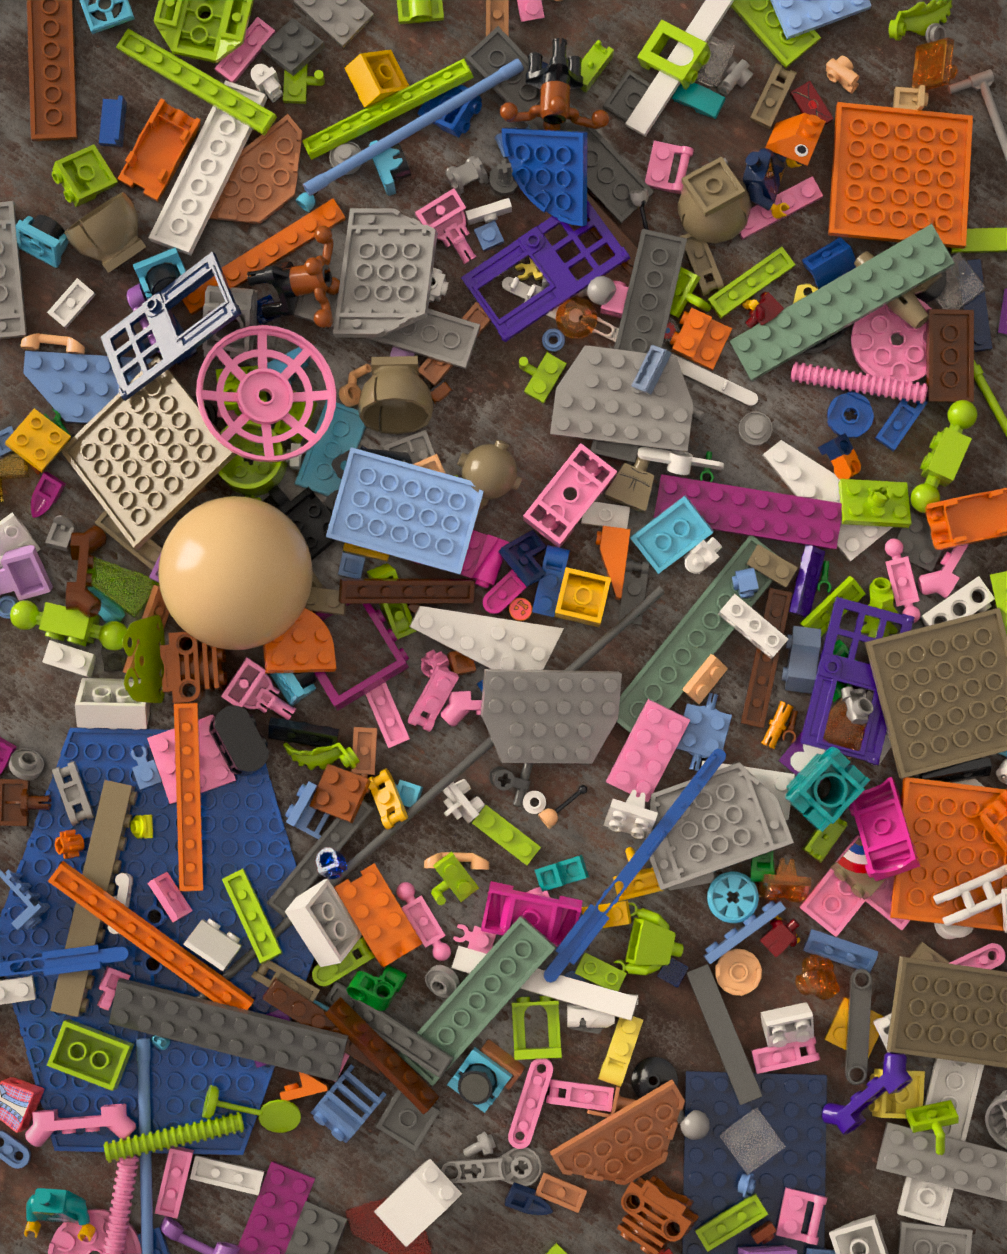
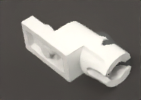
M628 994L631 996L638 997L637 994ZM567 1004V1027L570 1029L600 1034L603 1028L615 1024V1016L578 1005Z

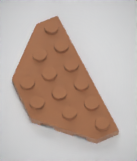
M288 114L270 127L265 136L260 135L242 150L209 219L261 224L296 196L303 133Z
M670 1080L553 1149L550 1153L562 1174L571 1176L572 1174H577L588 1179L603 1181L604 1179L614 1181L616 1184L626 1185L666 1161L670 1140H673L678 1125L677 1119L680 1110L683 1109L685 1100L674 1081Z

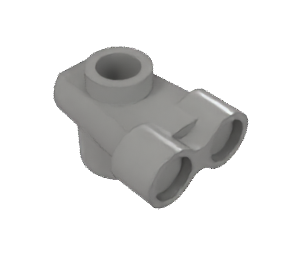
M742 59L738 64L734 61L726 71L728 75L717 88L720 94L727 96L736 84L742 88L753 75L747 69L750 66L747 61Z
M853 687L841 689L842 699L848 709L846 712L847 718L853 724H866L868 722V715L873 711V705L867 698L866 690L862 688L853 689Z

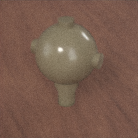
M498 439L495 444L480 445L469 454L462 453L457 463L458 466L462 467L463 479L470 480L474 485L471 487L478 493L479 489L484 491L477 517L480 510L487 506L489 499L502 497L511 489L517 491L522 481V478L517 476L515 459L508 451L509 444Z

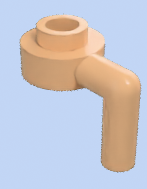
M369 364L351 371L348 377V384L340 388L339 398L345 406L353 407L359 404L361 390L357 386V379L372 371Z

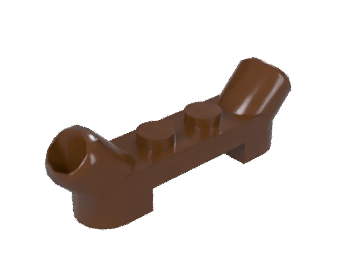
M94 525L84 533L72 532L71 558L72 560H78L76 582H67L66 610H78L87 618L96 616L101 610L100 599L88 590V587H92L93 582L92 573H89V569H94V555L91 554L106 545L107 540L104 530L99 526Z

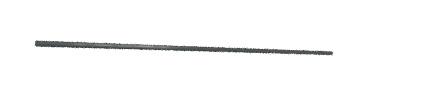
M660 586L657 587L564 671H578L664 595L665 591ZM487 738L406 810L408 819L403 822H396L394 827L389 830L385 829L329 879L333 888L494 746L491 738ZM288 916L272 929L276 938L292 925ZM253 947L221 976L229 981L257 956ZM202 993L197 996L198 998L209 999Z

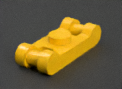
M385 768L380 771V775L368 778L371 781L369 789L372 792L384 827L389 830L394 827L396 822H403L408 819L389 770ZM385 783L386 787L380 790L379 785Z

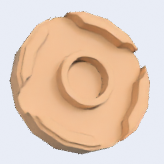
M745 949L729 950L719 958L715 966L717 983L724 991L732 995L742 996L750 993L758 986L761 980L762 968L759 960L753 953Z

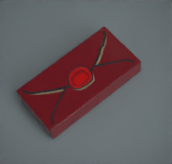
M811 81L790 92L801 113L818 116L826 121L824 126L833 121L834 118Z

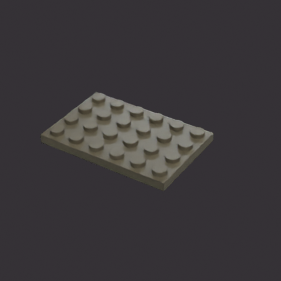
M900 956L886 1051L1007 1068V972Z

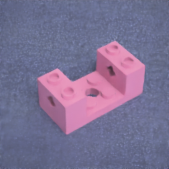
M580 443L523 515V521L560 548L574 531L575 525L590 506L614 480L617 471ZM567 488L576 490L577 497L574 500L565 499L563 493Z

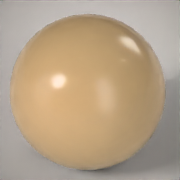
M238 496L207 501L195 507L181 518L173 527L164 543L158 572L160 591L164 603L177 624L190 636L202 643L227 650L255 648L265 645L284 634L304 610L311 592L313 578L309 548L300 530L292 520L268 503L249 497Z

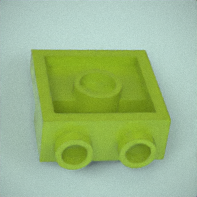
M94 144L55 161L52 169L54 181L57 184H62L65 189V199L68 203L73 202L75 207L95 199L97 194L116 186L118 183Z

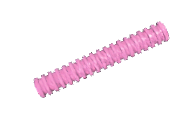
M798 362L793 364L791 373L792 382L798 380L799 383L804 381L807 385L813 383V386L820 384V387L827 385V388L833 386L834 389L839 387L843 391L845 389H849V392L856 390V393L862 391L863 394H866L868 392L872 396L873 394H877L878 397L884 395V398L891 396V399L898 397L899 400L903 398L907 402L909 400H913V403L920 401V404L925 402L928 388L926 383L920 385V382L912 384V381L906 383L905 380H902L900 382L897 378L895 380H891V377L884 379V376L877 378V375L871 377L870 374L865 376L861 372L859 374H855V371L848 373V370L841 372V369L835 371L832 367L830 369H827L826 366L820 368L819 365L813 367V364L806 366L805 363L800 365Z
M135 1155L133 1158L127 1156L125 1160H123V1157L119 1158L120 1162L117 1163L119 1170H116L118 1176L114 1180L116 1182V1185L113 1186L115 1192L112 1193L114 1199L111 1200L113 1207H110L112 1213L108 1217L110 1222L107 1223L109 1229L106 1230L108 1236L105 1237L107 1244H104V1249L106 1250L103 1254H122V1251L125 1250L123 1244L126 1243L124 1237L127 1236L126 1229L129 1227L127 1221L130 1220V1217H128V1214L131 1213L129 1207L132 1206L130 1200L134 1196L131 1193L135 1190L133 1184L136 1183L134 1177L137 1176L135 1169H138L136 1162H139L140 1159Z

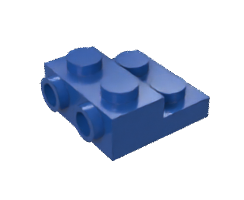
M460 84L423 103L417 114L419 116L424 115L468 89V87ZM477 96L436 120L433 124L459 138L462 133H466L469 130L470 119L473 114L480 112L482 108L481 97Z

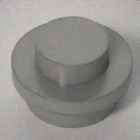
M938 23L930 24L925 33L927 43L930 46L942 44L946 39L945 28Z

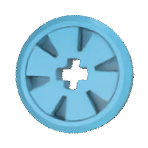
M725 872L718 875L709 885L707 891L709 909L718 919L728 923H739L748 919L755 912L759 901V894L755 883L751 882L747 875L740 872ZM729 891L732 893L737 892L739 894V896L736 897L738 899L737 903H734L733 901L729 903L727 901V898L729 897L727 896V893Z

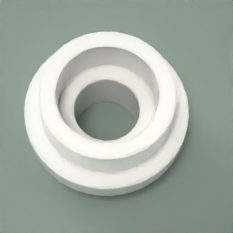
M530 791L524 796L523 806L527 812L538 814L544 810L546 799L541 792ZM537 798L539 805L536 807L531 806L530 800Z

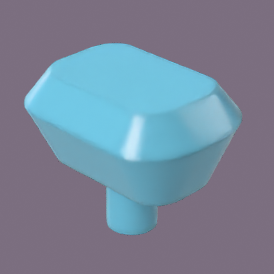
M153 1035L151 1038V1042L160 1050H165L170 1045V1039L156 1035Z

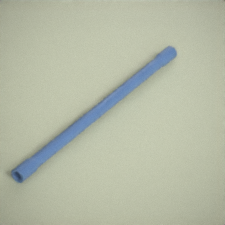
M518 58L501 67L497 72L327 172L303 184L305 191L309 196L327 187L329 183L487 90L524 71L522 63Z
M150 1038L136 1039L139 1136L142 1133L148 1135L151 1131ZM149 1151V1154L145 1155L144 1152L140 1156L142 1254H154L151 1151Z

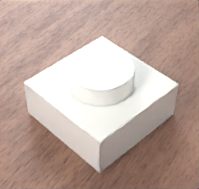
M291 443V449H287L286 454L302 447L301 444ZM302 454L286 460V463H290L291 469L300 470Z

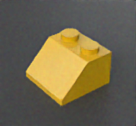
M392 50L361 53L345 67L364 108L409 87Z

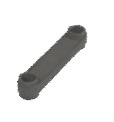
M865 969L854 970L850 976L845 1077L853 1085H860L867 1078L872 976ZM859 973H864L867 977L866 983L862 986H858L855 982V978ZM854 1068H860L862 1072L858 1080H852L850 1077V1072Z

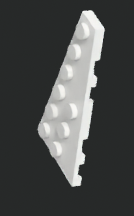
M780 440L762 455L795 496L840 503L838 486L840 479L834 473L784 441ZM841 519L837 547L850 562L893 527L844 525Z
M419 606L409 626L490 669L543 670L564 629Z

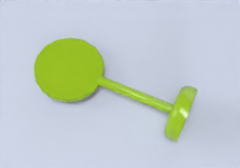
M210 1085L208 1088L202 1117L207 1119L214 1115L216 1107L258 1115L259 1121L264 1128L277 1133L293 1130L298 1126L301 1119L299 1108L294 1103L286 1100L269 1101L260 1110L218 1101L219 1089L214 1085Z

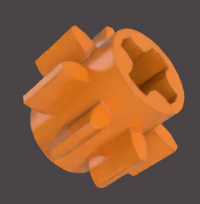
M75 829L60 832V837H57L55 840V849L58 854H63L64 859L79 857V852L84 849V839L80 834H76Z

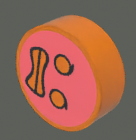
M525 598L514 599L509 606L510 616L516 621L527 620L532 613L531 603Z

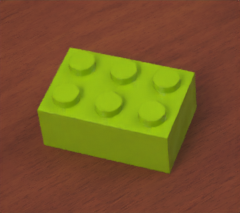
M67 1019L63 1021L46 1066L114 1091L119 1086L134 1044L74 1020Z

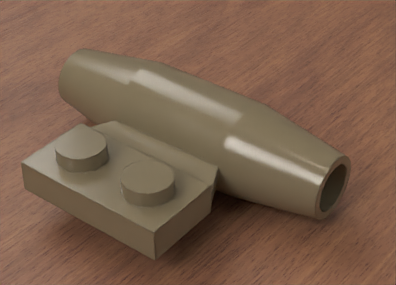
M866 251L856 259L854 265L858 267L875 256ZM938 274L886 305L893 313L913 328H920L929 319V315L915 294L925 292L942 277V274Z

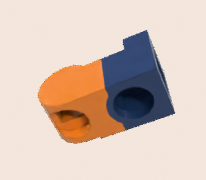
M846 433L818 447L822 455L827 453L834 466V473L840 480L850 479L860 472V461Z

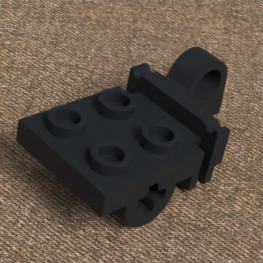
M277 484L268 491L270 495L263 502L279 509L298 527L309 548L311 560L336 541L326 538L332 513L309 486L291 501Z

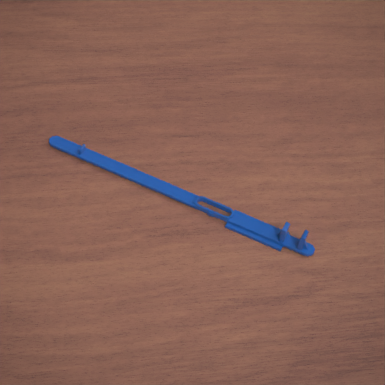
M715 749L623 870L608 889L603 892L596 905H589L555 951L558 954L543 974L547 982L556 981L569 962L574 965L609 920L606 914L618 902L619 897L723 763L726 753L722 749ZM621 881L623 883L622 890L604 912L599 911L598 905L614 884Z
M99 945L42 952V957L38 958L26 957L22 960L0 962V977L18 974L29 975L44 971V976L101 969V964L127 960L129 950L126 947L99 949ZM43 960L45 963L42 969L14 972L12 970V965L18 962Z

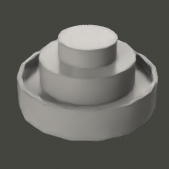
M348 141L332 149L329 155L332 168L361 152L360 147ZM360 165V166H358L357 168L351 170L350 172L346 173L345 175H349V174L355 173L356 171H358V170L360 169V167H361L362 165Z
M761 412L746 414L738 426L741 439L751 446H760L766 443L773 431L769 417Z
M21 748L11 755L9 769L19 779L34 780L43 771V758L34 750Z
M443 965L433 966L425 977V982L430 991L443 998H448L460 985L456 973Z

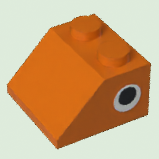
M802 113L777 122L765 148L808 166L826 121L816 115Z

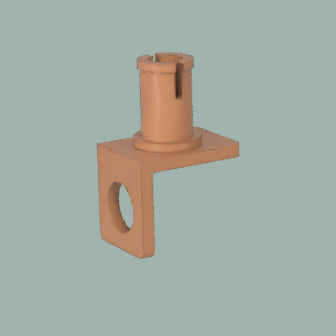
M616 1086L610 1113L594 1109H587V1113L609 1117L636 1100L621 1097V1094H619L620 1087Z

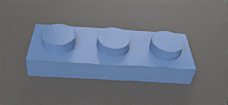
M811 929L803 949L805 952L856 969H865L869 973L878 956V951Z

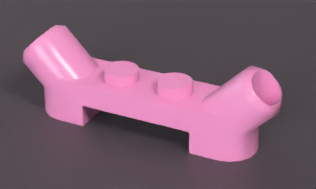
M968 545L954 547L951 553L947 551L940 562L943 565L940 571L919 576L918 586L922 594L938 593L944 598L949 596L959 580V577L952 572Z
M471 691L451 692L448 697V705L440 712L441 717L451 727H454L470 711H476V715H481L482 700H471Z
M126 1104L104 1105L101 1107V1115L58 1118V1109L39 1110L32 1112L33 1124L26 1131L25 1136L27 1141L33 1146L41 1147L55 1130H62V1134L76 1133V1129L85 1128V1132L100 1131V1127L106 1126L119 1138L126 1140L136 1129V1123L127 1116Z

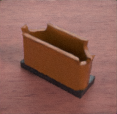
M442 380L430 390L432 401L434 403L440 402L449 395L450 391H453L445 380Z

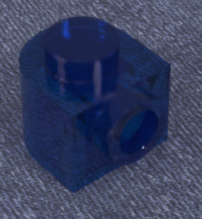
M329 847L323 848L318 852L316 864L320 875L333 880L340 878L342 872L347 870L345 858L340 852Z

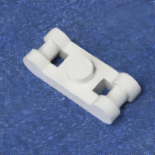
M120 873L115 878L119 889L118 895L114 896V898L129 908L133 877L128 873ZM108 925L110 933L120 934Z

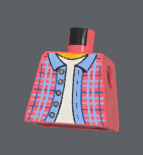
M14 1077L2 1080L0 1082V1120L16 1133L29 1129L33 1119L32 1112L37 1110L45 1089Z

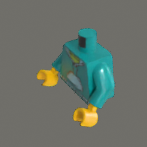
M37 1188L35 1195H32L26 1203V1220L28 1221L24 1230L26 1237H28L29 1231L35 1233V1238H37L41 1228V1224L37 1220L79 1223V1225H82L78 1233L80 1241H83L85 1236L91 1241L96 1229L93 1225L89 1224L90 1218L85 1203L86 1200L68 1190Z

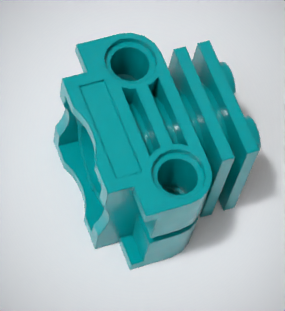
M830 747L822 755L817 753L786 786L789 791L786 793L785 799L821 832L830 823L834 824L846 808L865 790L863 787L870 781L854 765H849L850 761L836 747ZM828 777L831 782L830 792L824 799H820L817 793L818 784L823 778Z

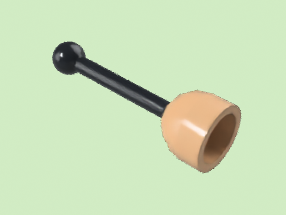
M585 785L579 786L578 791L555 810L549 808L543 810L538 814L541 821L549 829L552 828L558 821V813L579 795L587 793V787Z

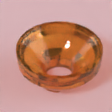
M572 297L559 306L556 312V324L561 333L566 337L582 339L591 334L595 329L597 312L588 300ZM574 309L580 310L583 314L579 322H572L569 319V314Z

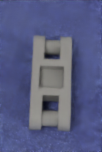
M70 762L64 768L57 767L52 769L72 826L79 824L81 820L86 818L87 820L95 818L76 762ZM71 775L73 781L65 783L64 777ZM81 803L83 810L76 812L74 806Z

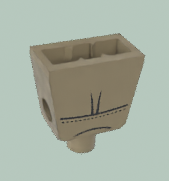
M637 457L634 466L624 463L607 489L605 498L645 514L654 480V475L646 472L650 461Z

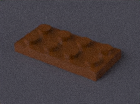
M926 310L929 315V319L926 321V384L928 386L926 402L954 403L959 400L974 402V310Z

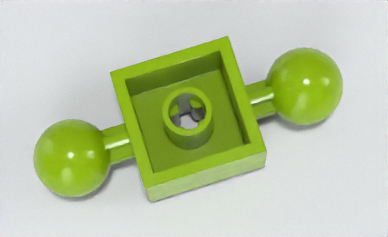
M959 400L949 407L947 416L950 427H946L942 432L938 431L930 443L929 448L932 451L924 457L920 469L923 470L921 476L926 478V481L916 486L910 497L912 506L919 512L926 513L925 508L927 504L939 502L940 493L937 489L939 484L947 487L956 476L972 438L963 435L962 432L964 429L973 426L977 420V410L969 401Z
M27 600L17 602L10 611L12 624L21 630H29L39 625V630L46 632L45 636L51 639L64 641L65 638H68V642L85 647L87 643L94 644L95 639H99L101 644L108 650L116 651L123 648L122 640L127 628L118 621H110L101 626L99 625L100 617L97 615L87 618L78 610H66L65 606L48 602L45 603L44 611L40 612L33 602Z

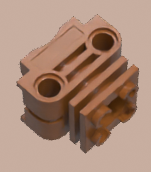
M187 632L168 633L169 645H160V656L164 664L162 687L164 693L172 695L173 703L199 704L204 700L206 690L210 692H215V689L224 691V685H228L227 672H224L222 662H226L225 649L202 643ZM192 640L193 645L191 649L185 651V643ZM195 686V694L192 697H188V689Z
M656 1175L647 1180L639 1177L636 1182L631 1181L622 1196L621 1205L628 1214L623 1217V1222L618 1225L617 1229L621 1231L620 1235L630 1242L634 1240L640 1244V1249L645 1253L660 1254L666 1249L667 1243L678 1241L687 1235L699 1216L690 1210L694 1203L693 1200L671 1190ZM634 1195L640 1199V1204L635 1201ZM674 1222L680 1226V1231L675 1229Z

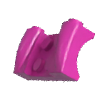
M473 530L461 576L475 580V584L484 588L494 587L504 560L498 551L510 542Z
M892 777L887 778L882 784L864 790L848 807L851 815L855 816L868 863L865 865L869 878L873 877L875 881H879L920 867L917 852L911 840L902 809L898 787Z
M491 881L481 931L504 935L522 915L558 947L579 920L583 900L564 896L554 899L513 890L514 886Z

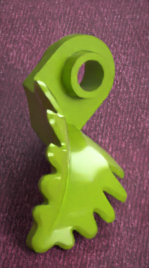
M931 0L927 6L925 2H918L909 10L899 11L896 19L891 20L889 23V37L900 41L902 36H905L906 31H912L925 36L930 24H940L939 21L947 22L946 16L951 14L952 0H938V2L937 0Z
M882 577L874 579L869 586L870 604L868 606L899 614L893 606L894 596L891 582ZM865 615L864 621L867 624L862 627L861 633L869 634L868 637L876 638L880 619ZM886 622L883 637L890 636L889 634H897L898 630L892 622Z
M287 743L283 744L288 755H291L292 760L298 761V765L302 767L306 764L309 770L315 769L316 766L324 770L327 764L332 765L339 758L346 768L350 766L354 769L356 764L360 762L350 747L344 749L340 743L332 746L317 747L313 751H300Z

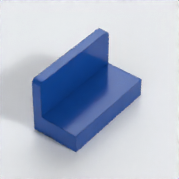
M118 95V100L103 99L99 144L102 146L123 147L127 107L124 96Z
M841 237L802 260L804 267L813 275L818 289L856 268L854 265L856 259L852 248Z

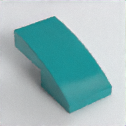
M680 83L672 97L674 102L694 108L697 113L714 119L717 118L726 100L720 94L696 83L690 84L687 90L683 89Z
M582 855L535 870L542 892L589 877Z

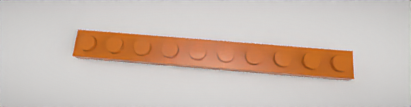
M62 861L48 880L57 889L213 1002L248 1010L253 1004L254 999L66 862Z

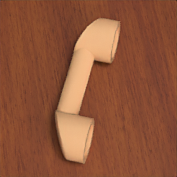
M36 333L26 336L21 340V348L37 351L39 350L40 343L65 345L67 346L66 353H85V347L71 337Z
M440 852L425 859L424 868H434L433 865L450 852ZM452 852L459 862H471L470 869L489 870V861L475 853Z

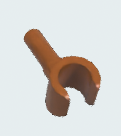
M792 710L788 728L782 733L783 741L785 734L790 732L793 734L791 743L795 742L796 734L794 728L798 711Z

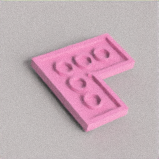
M859 835L855 836V838L851 841V843L847 846V848L843 851V853L835 862H837L858 840V838L860 837ZM831 868L799 907L834 937L839 935L864 902L868 903L900 930H903L910 921L890 918L894 876L887 878L872 896L864 900L857 897L845 881L839 880Z

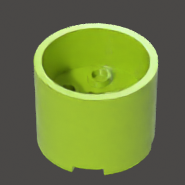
M251 420L241 428L250 434L262 436L261 424L254 423ZM226 426L220 433L222 434L229 426ZM271 429L272 437L277 436L273 429ZM237 433L228 441L234 447L244 452L265 456L262 443L249 441ZM281 442L273 443L274 456L286 454ZM236 455L218 474L231 489L239 494L261 496L267 494L269 490L281 482L287 470L286 460L279 462L253 461V465H250L246 461L249 459Z

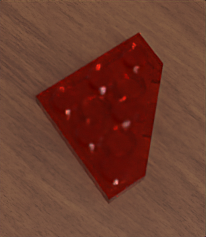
M388 1197L346 1209L352 1234L388 1254H433L426 1230L405 1247L375 1214L374 1211Z

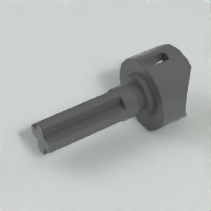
M506 159L501 160V164L496 165L492 169L489 178L491 190L500 196L511 195L519 188L512 175L511 163H506Z

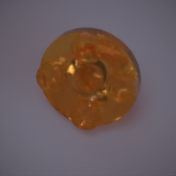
M817 954L806 957L802 963V973L796 975L795 979L798 991L805 996L813 993L821 1000H828L839 993L840 987L833 972L834 965L829 958L824 959Z

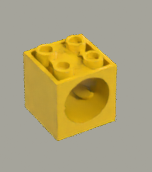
M566 567L554 617L600 627L611 578Z

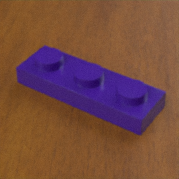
M805 545L789 612L804 618L811 613L825 551L814 546Z

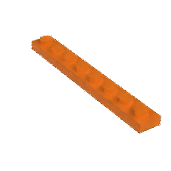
M331 199L222 267L229 287L237 288L248 281L247 277L250 276L247 273L249 271L262 270L266 266L273 265L315 239L314 233L318 227L327 226L331 229L346 220L335 200ZM215 276L182 300L191 315L203 309L207 286H219Z
M174 703L179 891H203L198 703Z

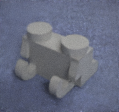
M476 156L469 157L465 164L459 167L451 166L445 171L448 182L452 189L455 188L459 197L464 193L463 186L478 179L480 184L489 183L487 172L480 159Z

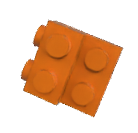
M691 307L690 312L685 311L679 324L683 325L680 333L675 331L670 341V344L673 345L671 352L713 371L732 328L713 320L711 316Z

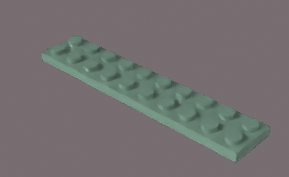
M930 224L785 308L771 321L764 325L758 324L730 340V343L751 381H754L951 268L955 263L934 226Z
M754 536L747 538L621 694L617 723L629 733H631L648 699L670 709L684 692L682 689L710 654L713 655L734 630V627L718 615L734 594L741 599L739 591L733 588L732 577L735 576V571L750 568L746 563L758 544L771 551ZM755 571L759 588L758 592H755L753 597L742 599L750 607L754 605L772 582V580Z

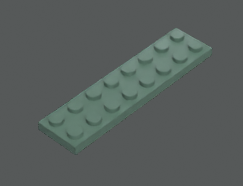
M521 915L417 1033L454 1057L449 1065L450 1067L552 953L556 946ZM400 1052L398 1054L432 1086L440 1079Z

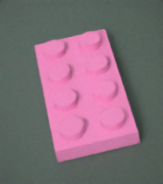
M648 699L606 782L631 794L632 790H636V797H640L641 793H645V801L649 802L651 794H653L690 719Z

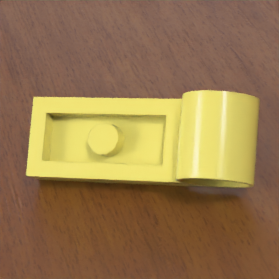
M634 1016L632 1021L622 1018L618 1019L598 1077L599 1080L621 1087L643 1023L642 1019Z

